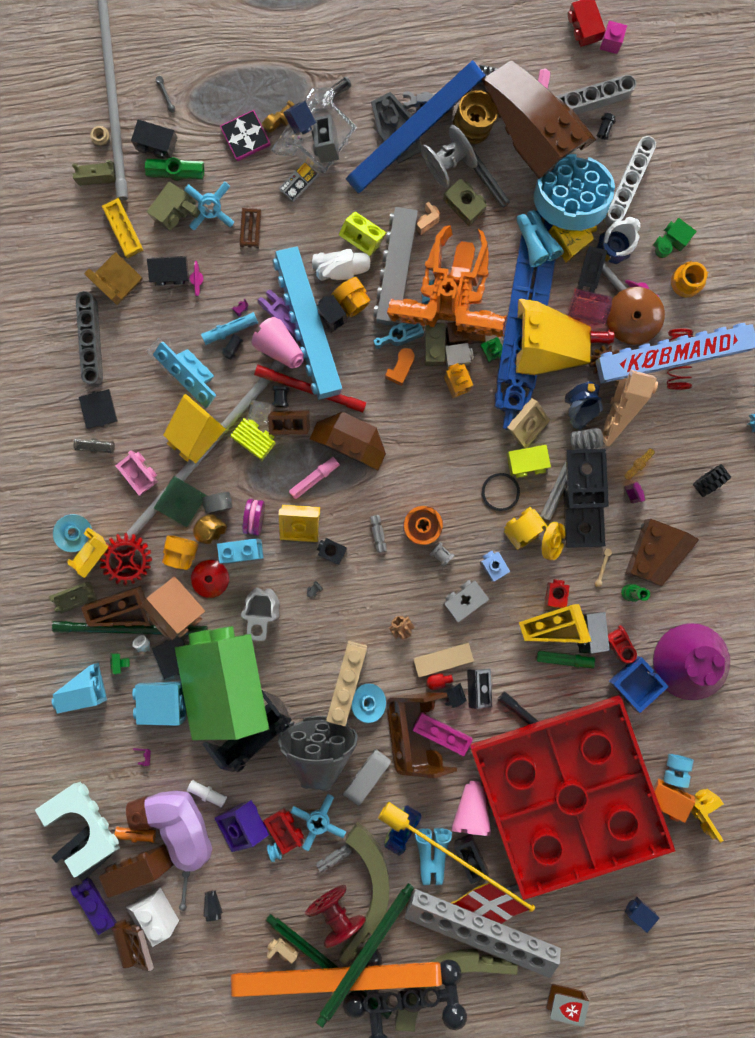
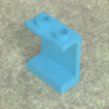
M261 539L217 544L219 563H233L264 558Z

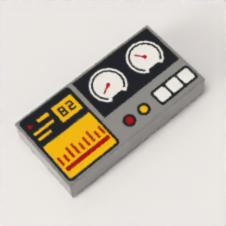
M304 161L279 187V190L294 202L319 176V173Z

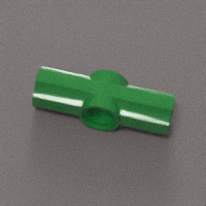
M172 157L167 160L146 159L145 175L147 177L171 178L174 181L181 179L203 180L205 174L203 161H184ZM173 167H179L176 172H171Z

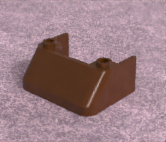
M426 692L396 696L387 700L393 761L398 774L435 779L457 772V767L443 766V758L438 751L431 750L430 740L412 730L420 713L426 714V712L433 711L435 700L447 697V693Z

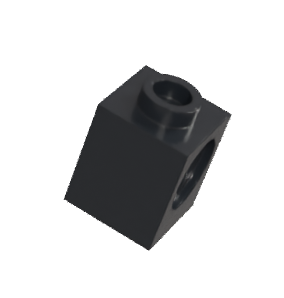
M328 538L325 541L321 540L317 547V551H319L318 556L340 565L347 550V547ZM333 545L336 547V554L334 556L326 554L327 546Z

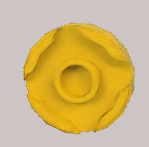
M552 522L547 527L541 548L545 559L556 560L560 556L564 547L562 538L565 539L566 537L563 524Z

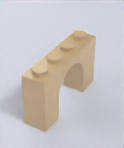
M353 641L348 642L328 712L327 722L346 726L367 645Z

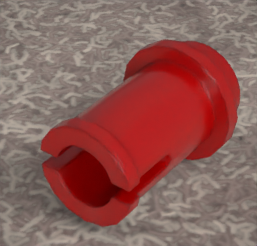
M610 330L607 332L590 331L591 336L598 337L591 338V343H607V345L614 343V332H610Z

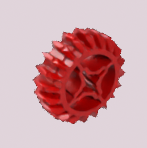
M124 533V538L122 539L117 534L116 541L110 537L109 541L111 544L106 543L108 548L104 552V556H101L99 559L100 562H103L99 565L100 569H105L103 575L110 574L108 577L110 581L116 578V584H119L120 580H123V585H127V580L134 584V578L141 581L140 574L147 575L145 569L151 568V565L146 563L152 561V557L148 556L151 554V550L146 549L148 544H141L143 541L141 537L135 541V534H132L130 539H128L127 533ZM129 545L127 550H120L117 547ZM137 549L142 555L139 565L133 559ZM111 553L118 559L114 569L109 563ZM125 556L126 558L128 556L129 561L126 562L125 560V562H122V557ZM125 568L133 569L131 572L122 573V570Z

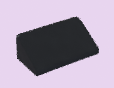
M468 669L469 708L482 709L492 707L491 669Z

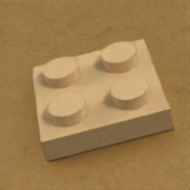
M532 398L524 405L521 412L511 421L507 428L520 446L527 448L549 423L550 419L538 401Z

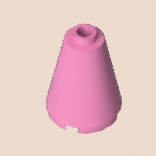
M272 317L261 323L259 326L261 328L258 333L254 332L252 337V345L255 349L289 368L299 367L303 363L304 354L282 320Z
M470 781V784H465L451 831L491 836L486 791L484 786H481V782Z

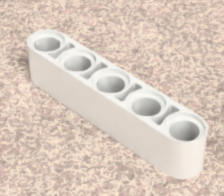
M644 136L636 146L613 196L608 213L604 218L607 226L610 227L614 222L621 221L624 218L656 148L654 138ZM642 146L648 147L649 151L644 150ZM634 163H639L641 168L636 167ZM626 179L632 180L634 185L628 184ZM618 196H623L626 202H621ZM610 213L617 214L618 219H613Z

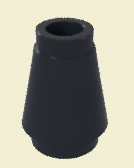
M216 890L204 892L203 917H206L207 922L221 919L223 912Z

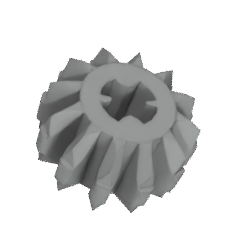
M601 429L582 430L570 434L572 450L593 449L603 446L604 439Z

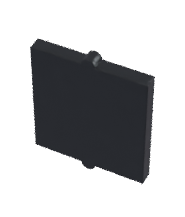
M110 389L99 392L93 391L92 394L79 397L87 429L99 426L104 427L106 424L118 422Z
M182 637L170 641L165 640L163 644L152 648L164 679L176 674L180 675L175 647L185 645Z

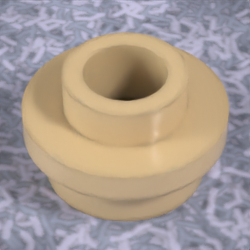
M96 126L92 129L90 137L94 144L102 146L109 141L110 134L105 127ZM100 134H103V137L101 139H98V136Z

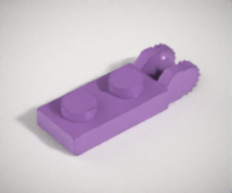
M268 290L266 295L274 304L271 306L262 297L257 302L271 317L282 320L292 337L295 338L294 330L296 327L289 318V312H291L289 305L286 306L282 298H279L272 290Z

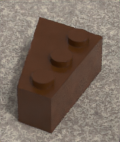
M141 586L86 603L81 608L88 626H151L152 624L148 612L141 606L146 599Z
M162 844L154 849L142 852L134 858L129 857L118 865L113 863L104 868L105 872L99 876V879L107 897L110 898L157 880L174 864L171 861L165 844Z

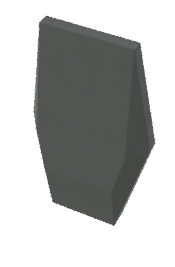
M391 92L371 101L378 134L384 142L412 117ZM418 139L396 159L398 164L421 153L420 140Z

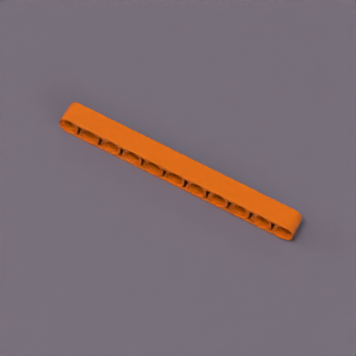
M440 962L365 966L349 991L442 985ZM350 967L232 974L231 996L334 992Z

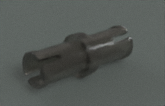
M94 438L91 440L75 439L73 447L75 451H90L93 454L97 452L113 454L115 443L113 441H98V439Z

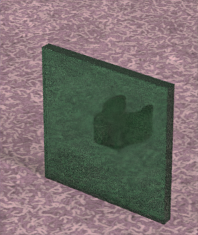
M173 476L155 504L154 509L187 527L207 495L178 477Z

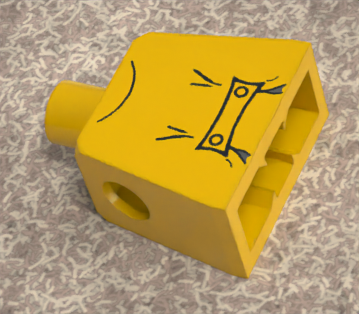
M553 225L548 232L564 250L561 256L565 263H567L594 240L592 233L597 231V226L578 231L567 230Z

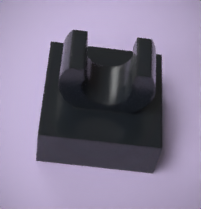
M461 683L454 684L443 692L447 693L449 701L445 703L446 706L451 705L452 708H455L467 701Z

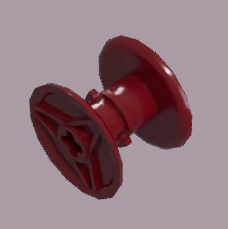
M346 885L337 886L326 892L305 911V915L308 917L322 913L325 918L324 921L331 927L332 931L324 940V947L326 948L338 945L348 939L366 921V917L363 915L348 918L346 908H342L338 901L346 893Z

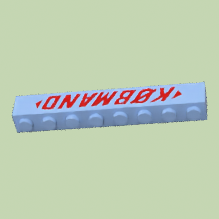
M740 323L728 330L726 327L715 329L714 333L709 334L707 331L696 333V337L691 338L685 335L676 338L677 341L669 342V339L657 342L658 345L655 346L644 344L638 346L639 349L632 351L631 348H625L612 355V352L603 353L595 361L600 384L628 378L630 370L648 374L752 351L755 349L753 324L745 325V323Z

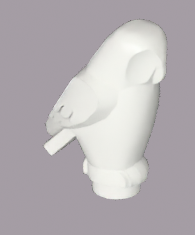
M351 249L327 254H314L312 268L316 270V276L321 281L330 278L336 281L347 280L370 269V256L366 253H353Z

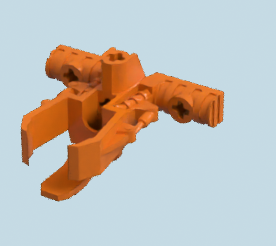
M451 225L444 226L436 235L429 258L425 262V277H423L421 293L429 297L430 302L427 305H423V303L412 299L397 301L391 299L387 310L391 321L396 322V320H399L401 323L414 325L418 323L421 326L430 325V327H435L438 319L455 321L457 331L460 332L464 330L467 333L476 332V334L497 335L496 337L500 338L504 336L507 316H500L487 310H480L479 312L470 311L471 304L482 302L485 281L489 276V250L484 232L478 229L482 246L473 271L471 272L475 247L471 242L461 241L456 247L453 266L449 274L448 269L441 268L442 247L445 246L453 233ZM429 270L434 273L435 281L433 285H429ZM482 278L481 285L478 286L477 292H474L473 286H477L479 279Z

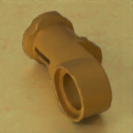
M289 100L280 112L277 111L275 114L271 113L262 122V127L268 133L273 132L281 123L287 127L289 123L283 112L295 104Z

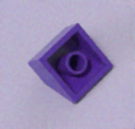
M252 800L241 803L214 817L231 852L251 848L269 835L266 825L261 820L257 807L253 804Z

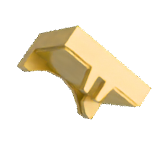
M89 527L84 532V535L89 538L73 560L69 559L67 561L68 565L74 568L77 574L83 578L88 575L108 548L104 538Z

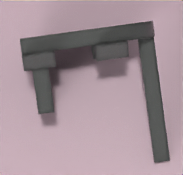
M317 581L313 583L314 585L311 588L310 586L307 588V596L315 597L319 590H323Z

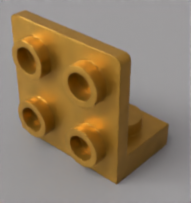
M116 252L95 273L91 269L84 273L116 305L143 279Z

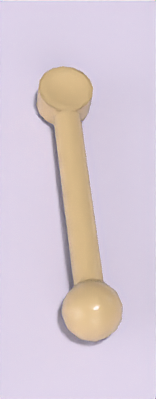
M610 549L604 550L605 557L598 580L595 581L596 587L602 586V577L607 560L612 554Z

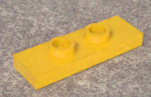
M117 198L102 205L125 257L129 258L144 251L120 199Z

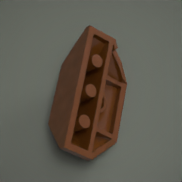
M344 412L318 421L309 440L377 471L386 455L377 427Z

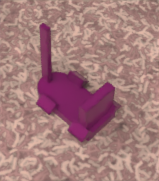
M246 299L243 302H238L239 305L237 307L234 306L232 308L238 317L242 315L243 311L248 310Z
M133 748V750L145 751L143 753L145 762H138V765L149 766L150 749Z

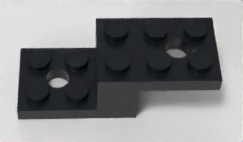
M606 448L566 450L567 490L563 492L566 548L605 547L604 508L609 507ZM587 463L591 466L592 471L590 474L582 472L583 464ZM582 523H587L590 527L589 532L586 534L580 531Z

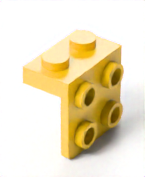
M709 789L699 790L695 794V804L691 813L702 823L700 827L706 835H709L712 840L716 839L719 843H722L724 840L708 817V814L724 805L720 797Z

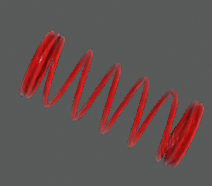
M672 329L668 332V335L673 337L669 339V342L688 335V338L694 337L693 330ZM680 366L668 370V375L677 378L668 380L666 382L667 388L672 390H685L692 388L691 383H668L676 379H691V376H676L670 374L669 371L681 368H692V366Z

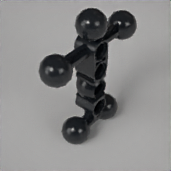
M377 949L366 966L382 965V957ZM449 959L440 963L442 984L445 985V989H439L436 986L427 989L426 987L404 988L399 991L379 992V989L367 990L368 995L366 997L357 991L350 992L343 1001L344 1012L347 1016L357 1019L362 1017L367 1011L370 1014L372 1034L369 1038H388L383 1034L381 1013L393 1012L398 1009L400 1011L405 1009L408 1012L415 1013L422 1008H432L440 1002H447V1006L444 1007L442 1012L443 1023L450 1030H460L467 1022V1013L464 1007L459 1004L456 985L461 979V968L457 962ZM429 991L435 992L437 996L436 1002H431L428 999ZM410 993H413V994L416 995V997H417V1002H416V1004L410 1003V1001H409V994H410ZM391 995L397 998V1006L390 1004L389 998ZM372 997L378 1001L377 1008L371 1006L370 1000Z

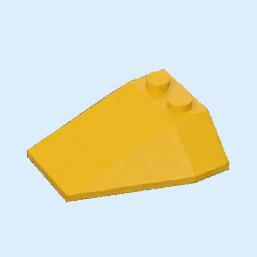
M518 300V318L523 319L522 350L516 355V373L538 375L590 363L591 326L538 301Z

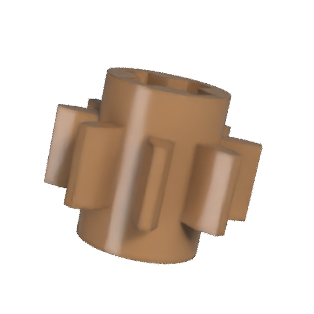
M403 616L395 617L391 622L392 626L389 627L394 638L397 639L399 637L402 640L410 637L412 634L411 629L415 628L408 616L405 618Z

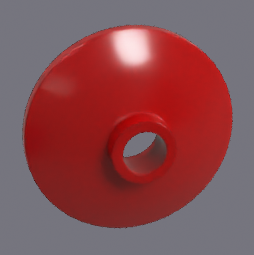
M205 560L197 564L193 569L191 583L199 595L206 598H214L221 595L227 589L229 573L222 563L216 560ZM208 575L212 577V581L210 583L206 581V577Z

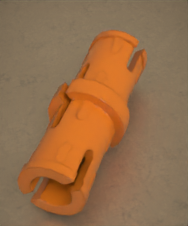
M116 827L115 836L120 840H131L132 843H137V841L154 843L156 830L131 831L130 828Z

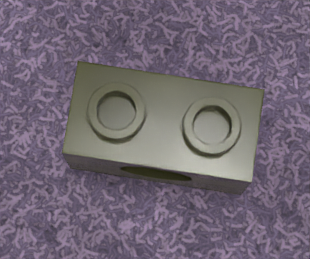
M461 178L444 193L443 201L468 226L486 210V200L480 194L477 195L473 191V187L469 182H464ZM467 198L471 203L464 204L461 200Z

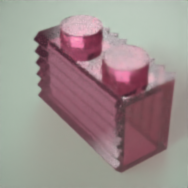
M575 288L568 307V316L578 321L581 319L589 321L593 325H605L612 307V297Z

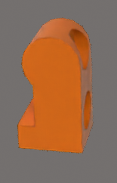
M403 348L399 351L398 362L394 370L388 368L385 379L400 386L403 385L414 362L415 355L413 350Z

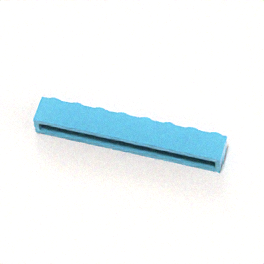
M298 246L276 251L275 258L272 259L273 267L279 273L278 283L285 292L283 294L285 305L290 307L289 318L296 327L294 330L295 338L301 343L300 349L304 354L303 359L305 358L307 363L305 365L308 377L311 376L313 382L311 383L312 392L314 395H317L318 400L340 395L342 385Z

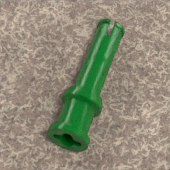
M627 584L622 588L621 595L627 601H646L650 597V591L636 584Z

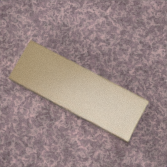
M468 642L413 658L418 677L474 661Z

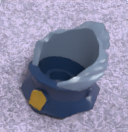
M591 381L575 386L565 395V403L570 405L568 410L570 423L576 430L585 428L592 419L598 417L599 413L603 411L602 398L599 397L600 386Z

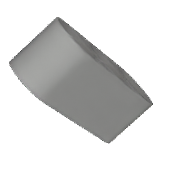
M375 749L349 783L343 795L359 806L385 772L391 760Z

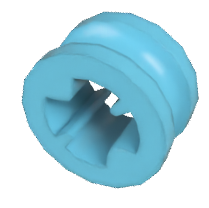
M276 842L273 846L267 845L271 862H275L277 858L281 860L282 854Z

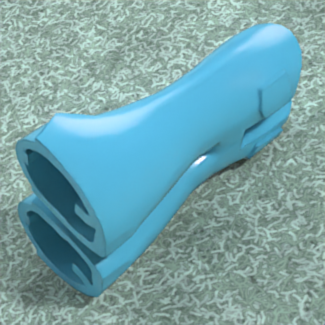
M532 210L527 215L521 214L516 217L528 248L530 267H537L546 260L552 261L563 255L564 250L548 232L539 213Z
M435 828L434 842L447 849L452 838V832L443 828ZM418 829L419 832L432 840V831L430 829ZM415 834L420 856L422 885H430L431 873H434L435 885H443L446 854L434 846V859L432 860L431 844Z

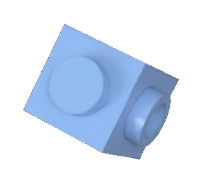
M490 551L482 556L484 560L480 562L491 581L494 582L510 572L499 552L493 553V551Z

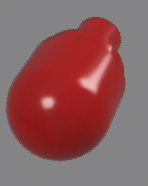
M439 673L429 676L426 684L431 690H439L446 687V684L454 682L452 675L444 676Z

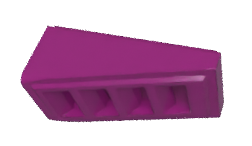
M638 481L625 486L626 493L632 504L645 500V494Z

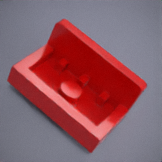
M282 808L264 819L263 822L283 855L295 847L303 845L304 835L300 828L296 829L293 823L294 818L290 811L286 812L285 808Z

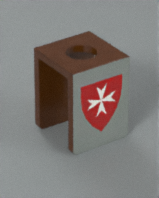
M551 984L546 1008L551 1010L550 1018L584 1027L589 1006V1000L585 991Z

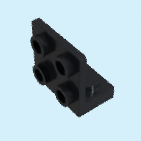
M88 825L51 857L55 863L61 859L65 861L87 844L90 836ZM112 854L103 859L102 861H100L98 864H96L86 872H84L83 874L79 875V879L81 881L85 880L91 873H93L99 866H101L107 859H109L112 856Z

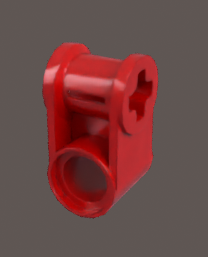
M620 625L617 630L608 634L609 646L619 661L633 663L637 658V652L627 632ZM625 649H628L631 655L625 660L622 653Z

